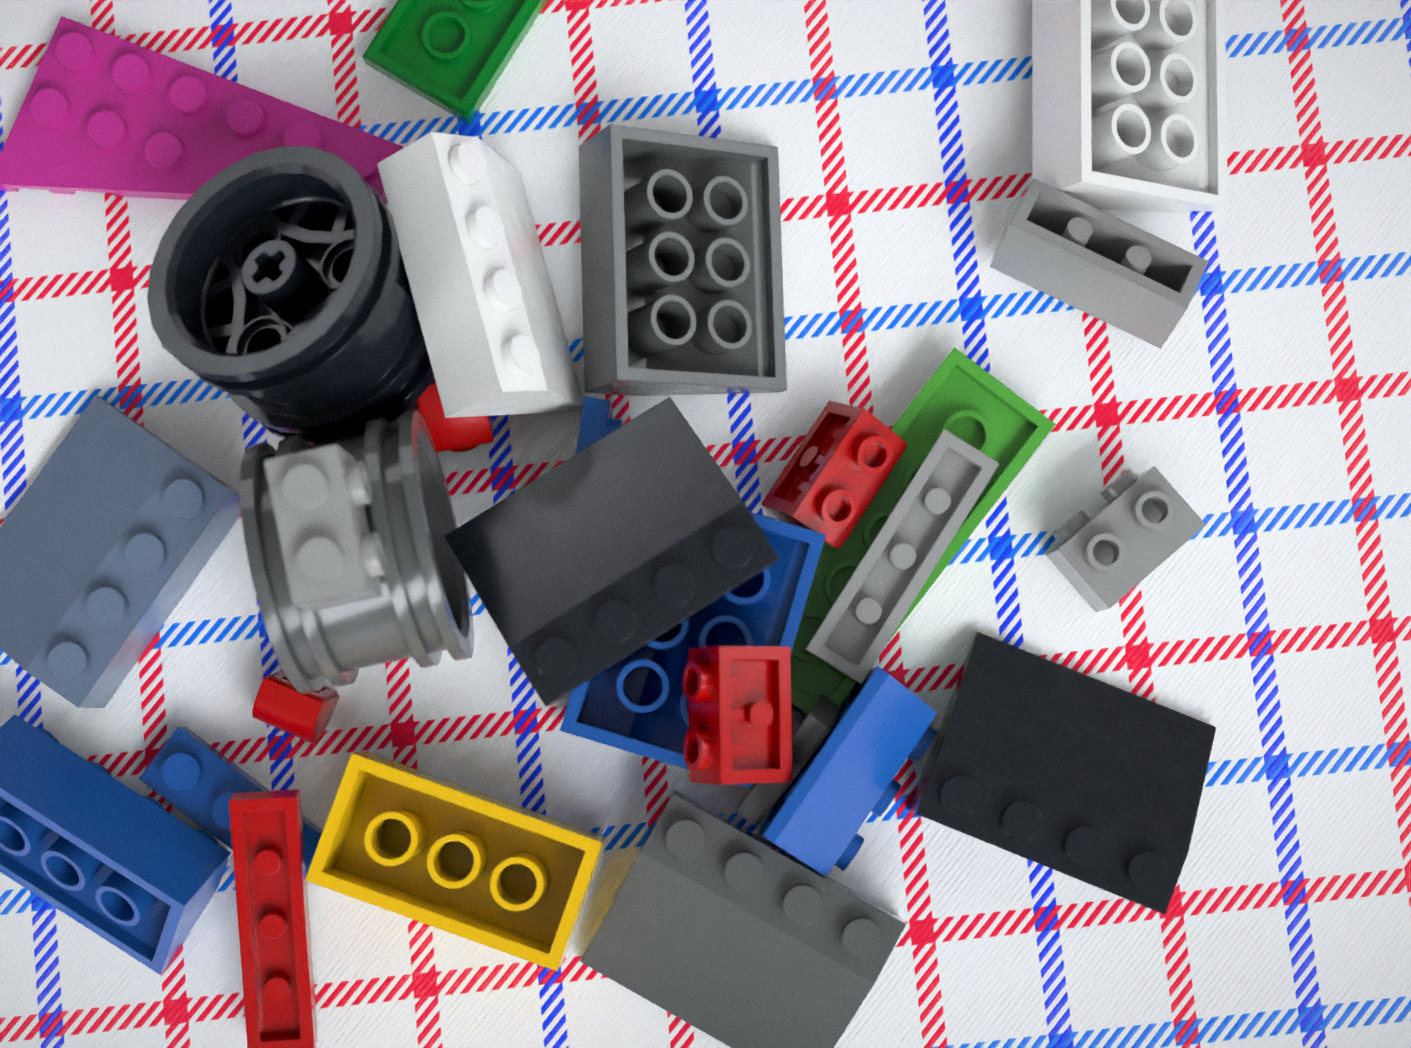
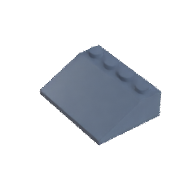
M95 395L0 527V649L26 672L76 707L105 708L240 517V492L100 396Z

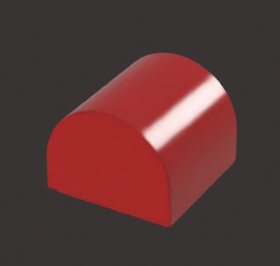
M282 670L264 677L254 701L252 717L313 744L325 730L340 695L337 694V691L323 686L321 691L308 694L299 693L290 684Z

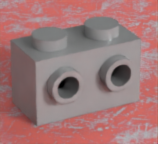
M337 444L264 460L292 605L313 612L383 596L379 576L386 574V560L378 533H370L365 505L372 503V492L364 463L362 461L356 462L355 457Z
M1155 466L1138 476L1130 469L1126 470L1100 493L1107 503L1090 518L1083 510H1080L1052 534L1059 544L1046 556L1095 612L1110 609L1206 526L1205 522Z

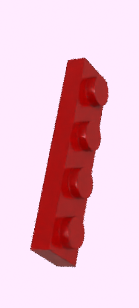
M300 789L233 793L229 799L247 1048H316L318 1035L307 881H305L306 864Z

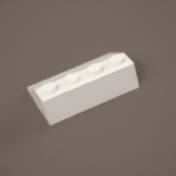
M1032 0L1033 178L1098 209L1220 212L1228 209L1225 0Z
M429 132L377 163L389 210L393 216L401 255L445 418L573 412L583 409V396L521 173L478 137Z

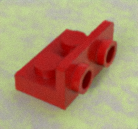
M829 401L761 505L778 518L806 529L826 534L824 542L834 548H840L906 450L907 444L901 437L864 408Z
M713 646L690 648L688 651V663L684 668L682 678L683 691L689 703V731L684 738L683 754L686 765L689 768L690 781L692 783L721 785L793 782L790 646Z

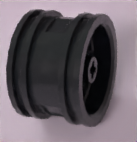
M282 146L254 153L224 168L199 187L176 213L161 238L150 268L147 301L151 325L163 348L208 385L229 393L232 401L275 436L284 439L299 435L310 446L364 435L366 423L369 420L385 417L391 423L403 412H406L431 384L434 374L401 255L393 216L379 194L365 182L356 169L336 154L305 146Z

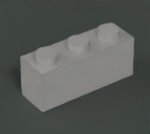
M1033 178L1005 232L990 267L1161 349L1188 309L1209 261Z

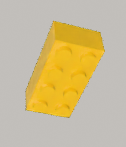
M367 751L356 752L350 756L305 881L557 971L565 958L607 837Z

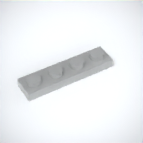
M944 429L805 650L861 685L1000 463Z

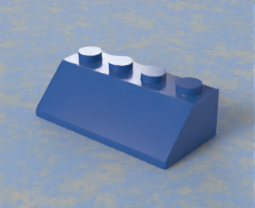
M14 714L0 727V872L161 975L173 960L218 889L231 852L221 847L210 834L201 830H195L168 813L155 799L149 796H142L113 778L102 765L96 762H88L63 746L47 730L35 728Z

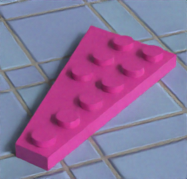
M61 16L1 151L0 191L19 192V189L48 190L54 194H75L76 191L113 193L116 197L189 200L199 187L224 168L254 153L282 146H305L336 154L356 169L365 182L379 194L386 205L387 199L377 163L403 149V146Z

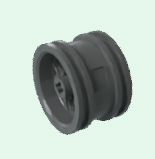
M418 410L403 412L400 415L397 428H393L385 417L369 420L366 423L364 435L310 446L304 438L295 435L279 441L277 450L266 442L253 444L245 449L240 469V506L251 577L270 643L290 684L299 693L308 694L321 691L326 683V679L333 686L354 684L360 668L411 657L422 668L437 666L441 661L443 650H447L453 660L456 661L472 658L474 652V626L468 578L444 537L458 527L438 452H436L430 430ZM337 444L355 457L356 462L362 461L369 477L372 503L366 504L365 510L370 533H378L384 550L386 574L379 576L383 596L312 612L292 605L264 460Z

